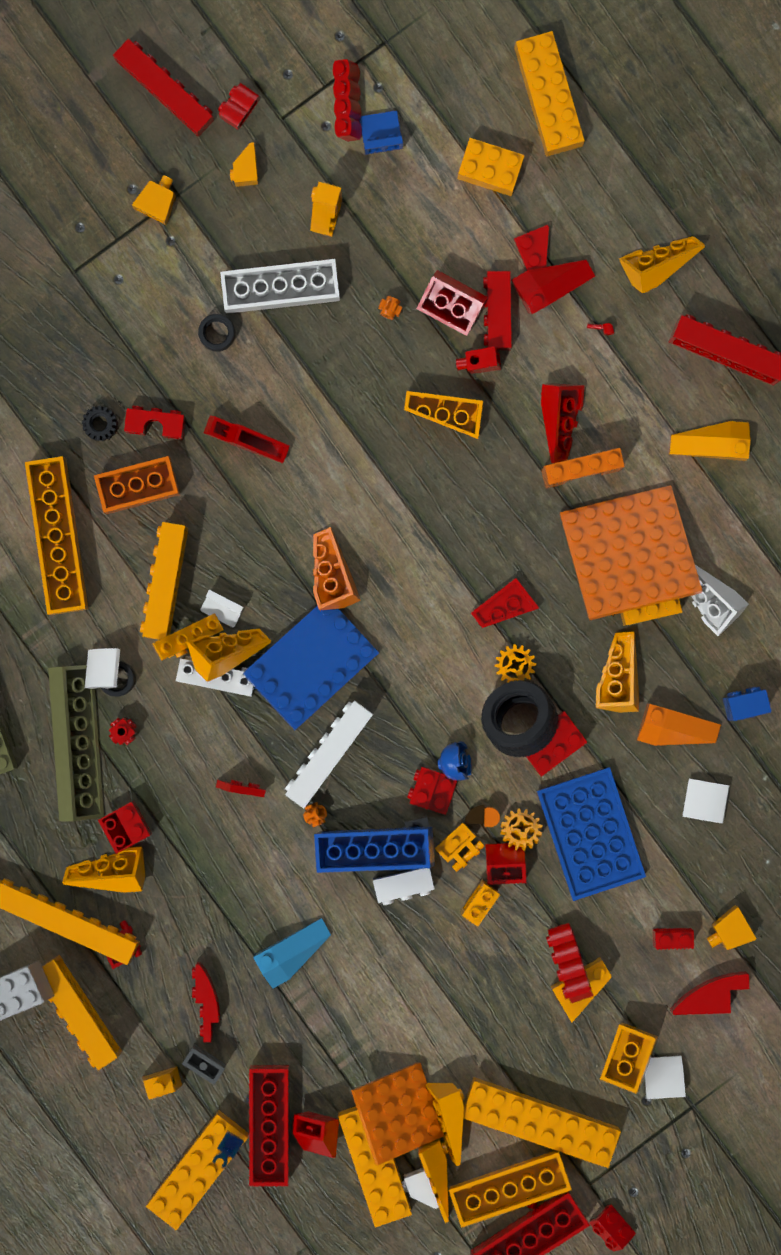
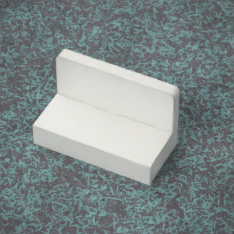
M209 590L200 610L209 616L215 613L219 621L234 628L244 607Z

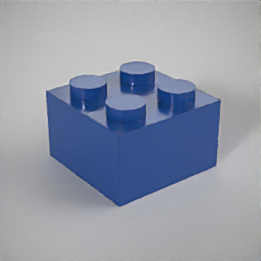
M756 686L745 689L746 693H741V691L727 693V697L723 698L728 721H737L770 713L771 707L766 689H760V687Z

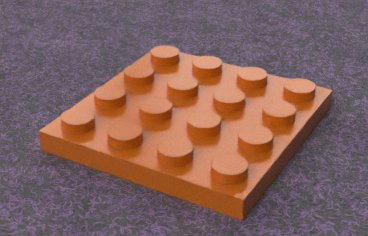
M420 1062L351 1090L375 1165L385 1163L437 1140L444 1135L440 1127L441 1124L438 1122V1115L433 1105L431 1093H428L426 1088L427 1081Z

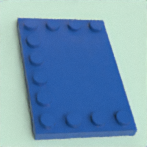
M316 606L243 672V675L295 731L377 656L379 652L339 609L320 611L318 606Z
M610 767L537 791L573 901L646 877Z

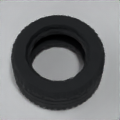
M515 680L502 684L488 696L482 708L481 723L484 732L499 751L509 756L526 757L538 753L552 741L558 728V713L553 701L541 686L530 681ZM528 703L538 708L537 720L526 732L514 735L502 731L503 717L513 706Z

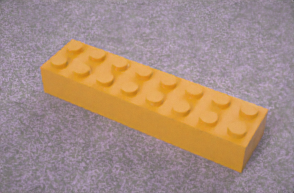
M61 456L25 462L47 615L89 610L66 458Z
M476 1077L472 1079L464 1102V1119L609 1168L621 1133L619 1127Z

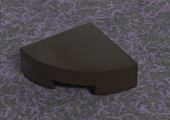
M484 805L472 808L466 815L464 824H484Z

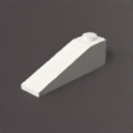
M695 565L702 593L691 595L694 600L692 603L694 607H698L703 615L701 617L703 622L719 636L742 614L749 604L735 590Z

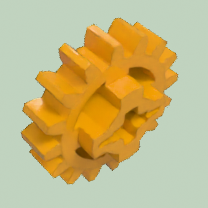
M513 644L512 649L506 646V652L499 651L502 656L495 658L499 661V664H495L494 667L499 668L496 674L503 675L500 679L501 681L507 679L509 683L510 681L524 680L525 678L531 679L529 674L535 673L532 666H536V663L531 662L535 656L528 655L529 649L523 651V645L517 649L516 644ZM514 652L521 653L525 657L518 658L515 656ZM507 656L508 663L503 667V660ZM512 660H515L516 662L523 661V663H520V665L518 666V670H516L515 668L507 669L508 667H510V665L513 664ZM528 663V669L523 674V666ZM513 672L517 678L509 677L506 673Z
M519 808L516 814L510 811V817L505 815V822L501 823V827L504 829L500 833L505 835L503 837L504 842L509 841L508 847L515 845V850L522 847L523 851H525L526 846H529L531 849L533 848V842L538 844L539 839L537 837L542 836V832H540L542 825L538 824L540 818L534 819V812L529 815L528 809H525L524 813H521ZM516 820L515 824L509 826L512 821ZM532 833H534L533 836L527 840V836L532 835Z

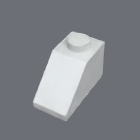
M424 1168L404 1174L405 1181H402L405 1193L409 1192L411 1198L435 1209L439 1208L436 1194L431 1189L430 1178H427Z

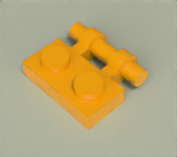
M462 822L435 847V850L447 862L454 858L457 862L452 868L458 872L462 867L465 868L468 865L467 862L480 854L484 844L479 841L473 845L471 841L476 836ZM467 846L470 850L461 857L458 853Z

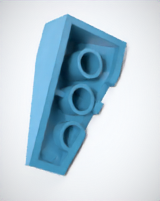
M321 918L256 953L253 958L262 975L273 989L290 980L331 934Z

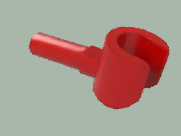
M610 323L603 325L587 324V328L603 329L604 335L614 334L613 325Z

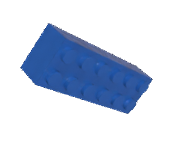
M432 827L320 831L314 834L317 873L427 869L435 866Z

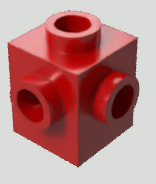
M117 718L110 724L112 728L108 730L111 733L109 737L115 744L123 745L125 743L129 745L136 739L134 735L138 733L136 731L137 726L131 719L123 718L121 720ZM120 728L125 730L124 735L118 733Z

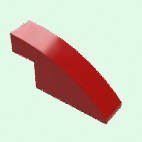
M209 416L203 434L280 463H284L290 445L245 426L230 423L216 416Z
M746 971L734 972L709 979L684 994L670 1008V1011L673 1015L731 1013L730 990H748L749 974Z

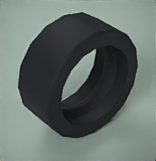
M212 314L206 316L201 321L198 328V336L201 343L207 349L213 352H221L232 345L235 339V329L232 322L226 316ZM221 322L227 327L228 336L224 342L213 344L206 338V329L210 323Z
M119 661V667L124 669L128 676L126 686L119 690L101 688L104 693L109 696L120 697L132 690L135 684V673L129 664Z

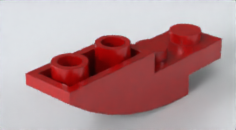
M197 962L195 967H192V979H195V987H192V998H195V1003H203V1006H200V1018H203V1025H200V1037H203V1042H211L213 1039V1023H219L220 1021L219 1002L210 975L203 964Z

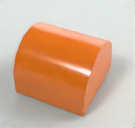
M485 807L484 826H496L500 821L499 812L493 807Z

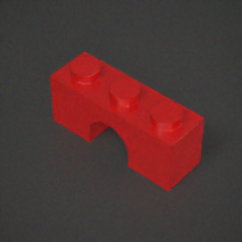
M132 406V409L127 408L125 433L145 435L147 425L157 421L163 426L162 436L164 438L183 440L186 417L181 415V411L170 410V413H163L162 409L151 408V411L143 410L144 407Z

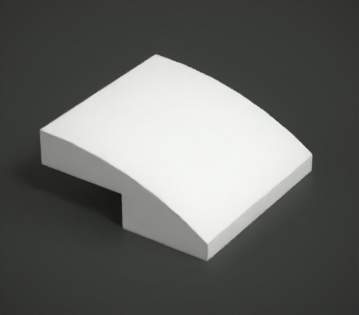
M120 649L88 650L85 688L109 689L117 687Z
M689 779L683 817L723 824L730 786Z
M682 1056L651 1057L644 1076L646 1098L685 1097Z

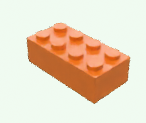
M169 456L94 475L103 513L105 514L180 495L172 461Z

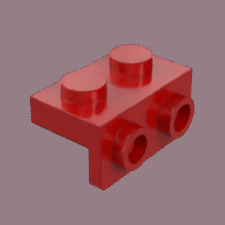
M612 1204L607 1205L597 1218L591 1219L589 1222L592 1230L605 1241L606 1247L612 1251L623 1250L636 1235L635 1231Z

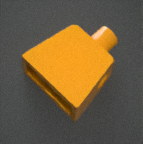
M163 175L159 184L149 181L133 202V208L167 225L176 197L175 193L169 190L173 180Z
M736 905L712 924L716 933L707 937V941L712 948L722 943L727 950L756 940L754 933Z
M177 1066L142 1077L148 1099L173 1093L182 1086Z

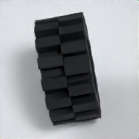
M94 406L92 409L87 410L86 415H83L82 428L91 439L103 442L106 439H111V436L116 434L118 420L116 415L107 407ZM99 416L107 420V427L102 431H97L93 427L94 419Z

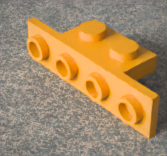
M214 613L152 644L161 661L175 655L179 658L187 654L188 641L202 635L209 634L211 637L224 629Z

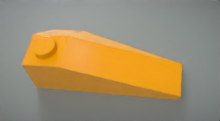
M126 848L110 856H107V854L101 855V859L92 862L86 860L66 867L62 883L63 885L123 893L142 891L145 881L143 848Z
M427 1083V1091L431 1093L435 1111L439 1116L438 1122L441 1124V1130L445 1132L443 1140L446 1143L450 1159L456 1166L461 1165L464 1117L463 1092L460 1088L457 1089L453 1083Z

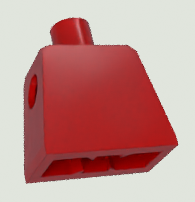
M495 346L465 352V358L456 359L457 370L467 369L471 374L502 370L500 353ZM479 359V362L474 365V361Z

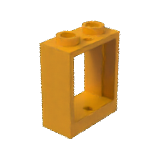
M482 879L460 910L461 915L478 927L500 896L499 891Z

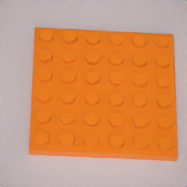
M671 485L560 512L561 522L589 621L702 593V587Z

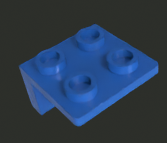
M397 111L361 116L360 123L362 126L365 155L403 149V139Z

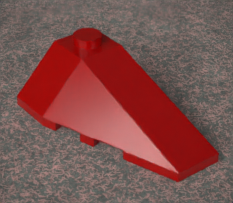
M542 384L541 408L551 463L563 462L568 459L573 442L571 437L572 431L578 425L576 417L578 411H582L585 385Z

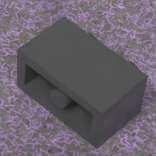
M195 1044L182 1065L214 1085L227 1065Z

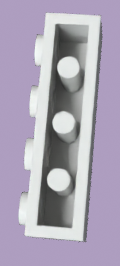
M186 656L185 659L180 658L176 677L177 682L252 697L254 686L243 675V672L248 668L242 667L241 671L233 668L223 676L207 682L195 670L191 656Z

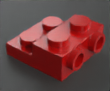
M421 766L420 770L416 769L413 778L416 781L415 787H410L407 796L410 799L409 803L446 815L457 781L449 779L443 773Z

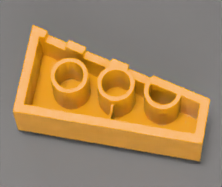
M407 391L404 410L478 439L483 401Z

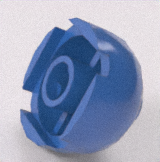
M462 741L446 746L441 752L440 759H438L439 769L443 771L446 777L455 781L468 780V776L472 773L470 755L466 756L465 749H468V747Z

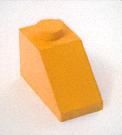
M254 142L249 143L233 162V169H230V179L234 181L236 187L258 185Z

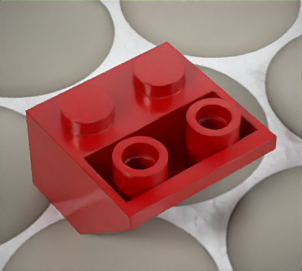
M135 801L98 820L116 854L152 835Z
M509 843L485 844L486 879L488 885L526 883L525 852L522 847L515 850V845L508 847Z
M310 1111L294 1114L293 1135L302 1149L336 1158L339 1119Z

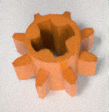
M387 296L386 300L382 299L378 309L382 310L380 315L391 320L395 316L399 317L403 308L399 306L400 300L391 296Z
M315 802L305 807L306 811L303 816L307 824H312L313 827H316L326 822L324 818L327 816V811L324 806L318 805Z

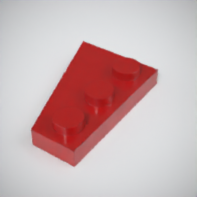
M515 578L472 611L471 615L481 628L539 609V607L517 578Z

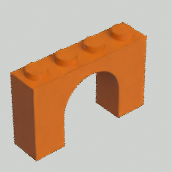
M617 448L546 465L541 471L545 488L547 489L590 475H605L618 472L625 466L621 449Z

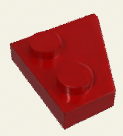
M548 225L514 238L526 271L546 267Z
M217 780L216 782L217 788L228 792L265 797L266 790L259 788V784L248 783V785H243L242 781L231 780V782Z

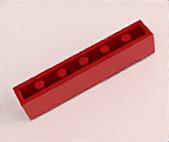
M127 39L113 54L115 61L199 137L214 121L213 112L206 105L202 107L198 103L199 99L192 92L188 94L184 90L185 86L178 79L174 81L170 77L171 73L165 67L160 68L156 64L157 60L151 54L146 55L138 42H132Z

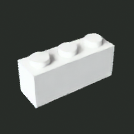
M430 868L411 869L373 879L378 903L382 902L383 905L394 903L393 899L401 898L402 901L412 899V895L420 893V896L429 895L431 890H435Z

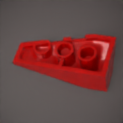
M586 259L527 270L511 279L527 312L534 314L591 280L595 275Z

